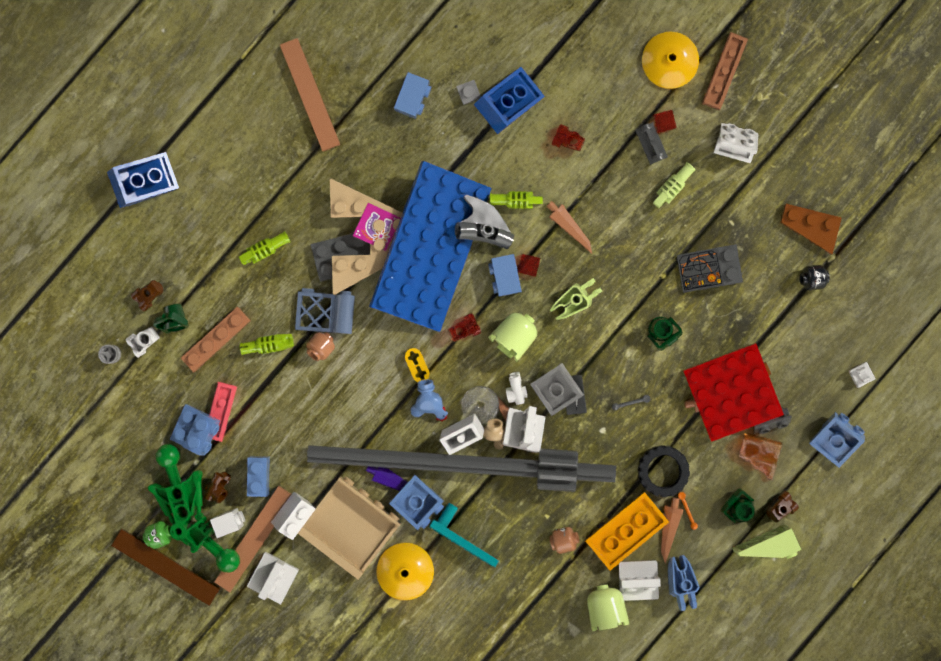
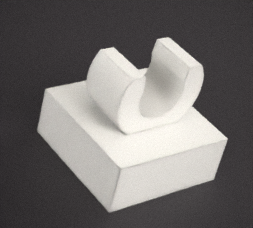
M867 362L848 371L857 388L875 380Z

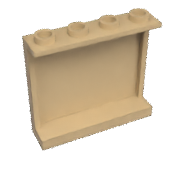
M340 476L298 534L359 580L366 568L401 525V522L399 521L400 517L394 512L388 513L384 510L385 506L381 502L371 500L369 498L370 494L364 489L360 488L358 490L354 487V482L350 478Z

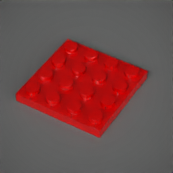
M756 343L683 370L711 442L784 415Z

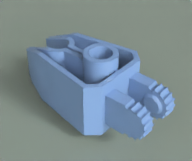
M681 555L679 556V569L675 557H671L668 563L669 594L677 598L680 611L686 610L683 595L688 594L689 604L692 609L697 608L695 592L700 587L692 566L687 558Z

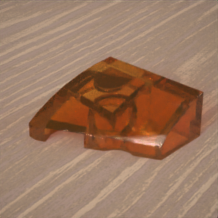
M745 433L739 456L745 461H749L756 470L762 471L767 476V479L772 481L782 442Z

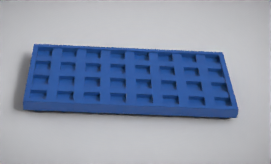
M421 161L369 307L440 332L473 240L457 239L455 237L456 223L467 219L472 213V208L464 200L463 196L469 195L487 202L492 188L428 162Z

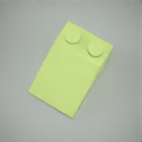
M784 524L732 547L733 551L739 556L786 557L787 559L796 556L797 552L801 550L792 528Z

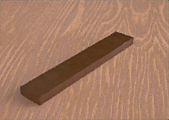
M121 529L111 545L208 606L211 605L220 590L219 587L157 549L148 547L144 541L124 529Z

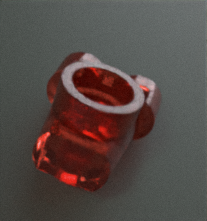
M560 124L553 138L552 145L558 148L563 146L580 152L585 143V138L575 131H570L569 127ZM572 140L578 141L576 144H571Z
M469 313L464 316L462 321L450 327L448 332L453 342L470 335L475 337L481 334V329L474 315ZM457 328H460L462 331L460 335L456 333Z

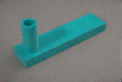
M448 503L437 521L432 520L429 528L495 568L499 560L447 528L458 510L456 506Z

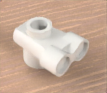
M150 327L139 332L137 335H130L126 338V342L132 348L135 356L139 358L160 337L156 330Z
M514 372L509 374L511 387L506 388V394L509 403L515 402L516 405L523 404L525 402L524 398L528 396L526 387L521 385L520 372Z

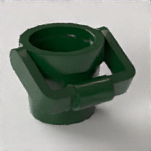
M181 304L163 307V314L156 317L153 323L154 327L165 333L177 332L189 327Z
M656 317L649 323V334L647 337L659 351H663L675 343L683 334V331L672 317ZM673 325H674V326L676 327V329L678 330L675 334H672V333H673ZM655 340L664 341V343L659 346Z
M739 488L725 502L721 512L734 524L736 521H749L755 513L752 503L754 499Z

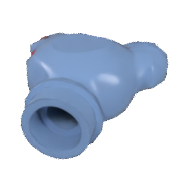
M426 379L418 382L417 390L421 394L417 397L416 403L411 407V415L420 417L424 413H433L436 415V420L443 422L447 419L448 412L445 411L441 396L433 392L435 385H433L432 380Z

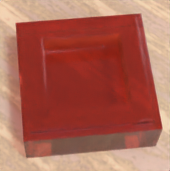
M672 110L653 114L657 133L677 128Z

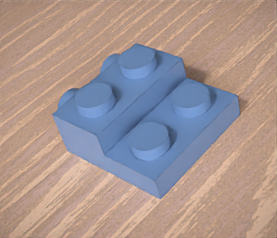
M185 404L170 440L197 455H205L211 449L213 436L219 431L220 420Z
M835 412L823 424L822 429L810 440L809 444L840 468L865 442V436L863 435L865 432L858 425L853 427L848 423L850 420L845 414H837Z
M416 475L389 503L417 530L421 527L425 529L431 522L429 519L433 513L437 515L444 508L442 505L444 500Z

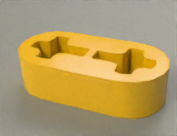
M416 348L407 350L405 360L416 382L421 381L420 377H416L418 373L417 366H420L421 370L427 373L424 375L425 379L423 380L428 379L430 375L429 369L420 350ZM411 351L419 354L417 365H415L413 360L408 359Z

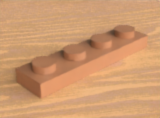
M236 307L181 359L193 372H196L251 320L239 307Z

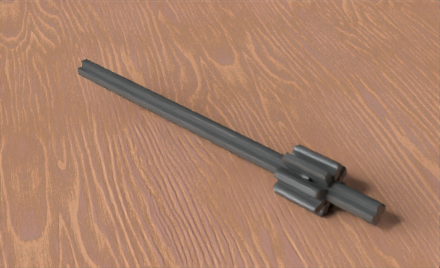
M309 445L307 450L308 463L538 478L537 488L539 490L575 492L577 480L615 483L616 465L578 463V451L541 448L539 450V460Z

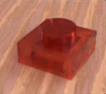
M522 254L518 273L536 277L541 258Z

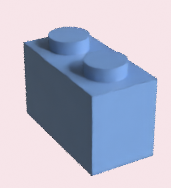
M408 72L394 110L415 119L417 115H421L425 106L422 104L424 97L428 98L432 88L429 86V80Z
M514 254L492 258V263H489L488 266L490 275L494 274L495 282H492L494 294L498 293V297L521 293Z
M270 456L248 457L247 496L267 497L269 495Z

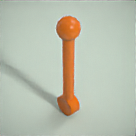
M679 492L678 498L682 500L691 522L690 527L696 530L698 524L693 520L685 500L686 495L684 492Z

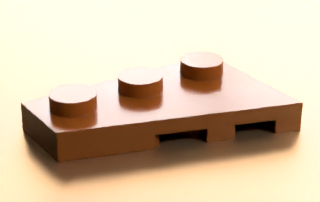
M785 204L780 223L805 237L814 245L819 246L828 254L833 255L842 217Z

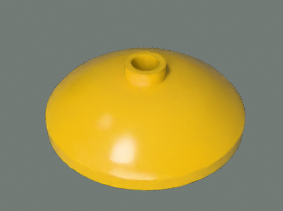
M670 31L660 33L654 36L643 50V71L647 78L658 87L664 89L682 87L697 72L699 66L697 48L687 36L681 33ZM669 55H674L675 61H671Z
M398 543L389 547L381 555L377 564V579L381 588L389 596L398 600H412L423 595L430 587L434 576L433 562L429 554L422 547L413 543ZM407 570L408 576H402L401 572Z

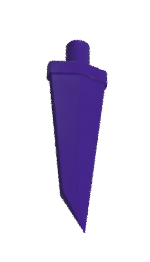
M368 466L366 469L367 472L374 475L372 478L373 482L401 491L408 483L388 468Z

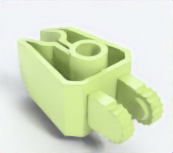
M594 278L583 285L574 284L555 302L550 309L551 312L559 306L565 307V312L556 317V320L567 318L591 306L592 298L602 292L601 288L589 295L585 288L592 286L596 282Z

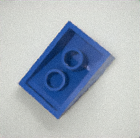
M520 67L485 93L474 106L494 131L499 134L545 96L523 68Z
M166 152L112 167L107 172L120 208L179 189Z

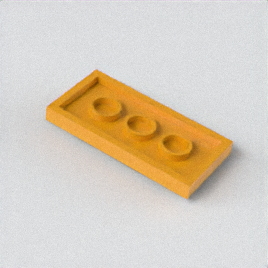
M643 492L585 541L611 571L668 524L669 521L647 494Z

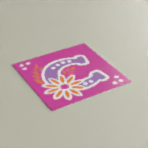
M368 203L353 236L374 245L377 239H382L386 244L383 250L386 251L396 231L393 228V222L401 218ZM382 220L385 223L384 230L376 231L373 227L374 222Z

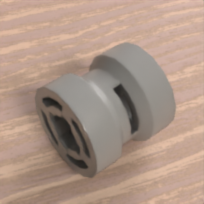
M104 345L99 349L98 357L105 364H114L120 360L121 350L116 345Z

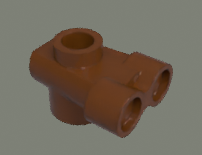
M152 280L141 289L137 288L132 292L131 297L138 303L142 311H147L152 306L153 300L162 295L163 286L161 283Z
M215 472L211 482L205 486L206 494L204 498L217 503L224 501L228 494L224 487L230 481L231 475L226 472Z
M783 491L778 496V501L767 508L766 513L770 520L777 523L788 514H794L799 509V506L792 500L789 492Z

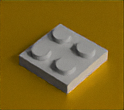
M563 363L530 384L551 416L584 395Z

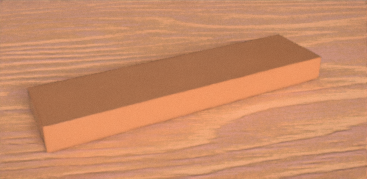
M732 32L729 33L702 101L703 105L720 111L748 41L747 38Z

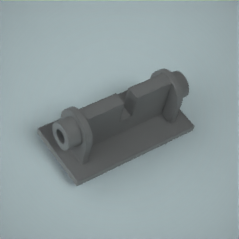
M653 122L635 130L650 165L668 158Z
M781 407L784 413L783 416L754 426L753 433L765 434L770 429L776 427L778 429L785 428L791 423L792 416L789 415L787 408Z

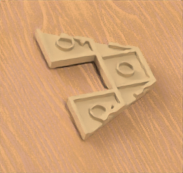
M330 179L331 218L362 217L368 203L401 218L402 212ZM400 219L393 222L395 230H397ZM376 220L373 227L376 231H382L385 228V223L382 220ZM395 233L386 251L383 250L386 246L384 240L377 239L374 245L370 244V255L332 256L333 295L383 269Z

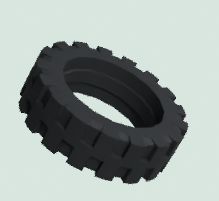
M660 445L652 447L649 451L647 450L643 457H641L637 468L638 478L642 486L651 494L660 497L674 496L687 485L688 477L690 476L689 463L679 450L670 446ZM657 456H670L679 465L678 479L670 486H656L648 476L649 464Z

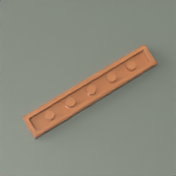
M298 38L281 44L280 47L322 151L325 152L339 146L340 142Z
M280 486L277 487L235 550L240 556L239 567L231 573L221 571L214 581L216 584L228 592L233 590L273 530L274 526L271 521L292 495Z

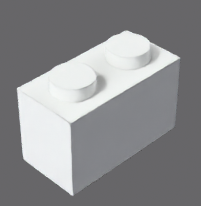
M473 414L443 429L439 440L448 454L451 455L482 439L484 427L477 416Z
M293 492L271 523L280 533L293 540L315 511V508L308 500Z
M238 508L215 516L210 521L216 537L219 538L241 529L244 526L245 518L242 511H238Z

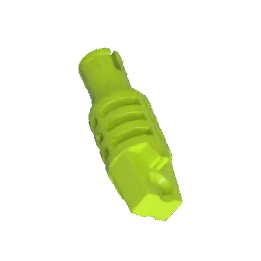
M509 191L507 194L490 193V205H506L513 209H533V204H543V197L533 196V192Z
M284 231L272 239L266 238L246 249L247 252L239 256V259L243 265L250 262L255 264L274 254L277 248L291 241Z
M292 334L258 337L256 341L240 343V347H242L240 352L244 355L255 352L265 354L282 351L294 347V339Z

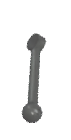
M644 395L640 399L620 404L614 403L611 407L616 411L620 407L644 401L647 403L650 401V396Z

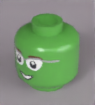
M163 521L148 525L143 533L145 544L152 549L168 545L172 540L170 534L171 526Z

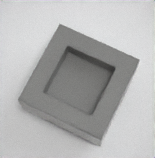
M475 80L456 86L463 105L481 98Z

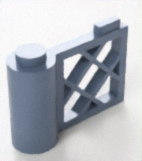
M302 288V292H298L295 330L352 334L355 296L351 295L350 291H341L340 294L333 295L314 293V289ZM303 296H310L314 301L308 309L302 304ZM324 298H331V306L325 311L319 302ZM317 305L323 313L314 319L309 311ZM305 314L313 321L307 327L301 326V318ZM324 315L330 320L329 328H322L318 323Z

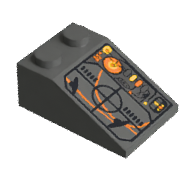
M737 244L676 255L683 293L743 282Z

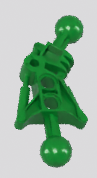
M171 444L160 446L155 454L156 461L166 469L171 486H161L154 483L148 486V490L153 493L166 517L168 516L172 523L170 529L172 538L181 540L186 546L189 545L191 553L199 551L204 546L216 557V565L219 570L225 573L234 572L240 564L239 554L233 549H223L211 538L215 533L213 527H211V521L205 523L207 517L201 513V506H203L201 485L203 472L196 470L189 479L182 482L176 465L180 459L179 450ZM177 489L181 491V497L177 495ZM183 507L187 510V515L183 514ZM195 517L197 522L192 525L191 521Z

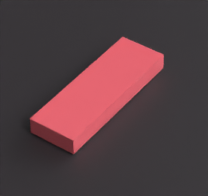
M218 382L209 415L219 419L220 423L219 431L213 436L212 440L223 442L238 386Z

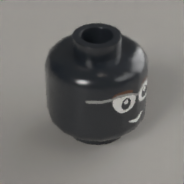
M822 265L806 266L799 276L801 285L809 291L825 288L830 280L828 270Z

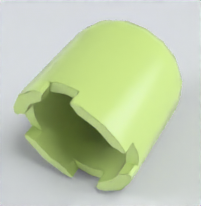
M511 313L488 338L491 342L495 340L499 344L497 348L509 358L514 357V360L517 362L536 339L537 329L533 324L534 319L528 314Z
M608 584L597 586V590L589 594L587 605L592 631L598 630L597 627H599V630L616 628L618 625H622L621 622H623L624 626L629 625L623 595L618 589L609 588Z

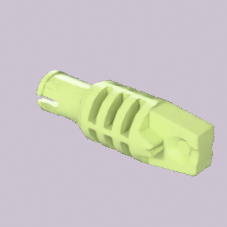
M686 162L676 175H671L656 192L659 196L653 204L657 208H660L665 201L669 204L684 188L685 181L695 171V168Z

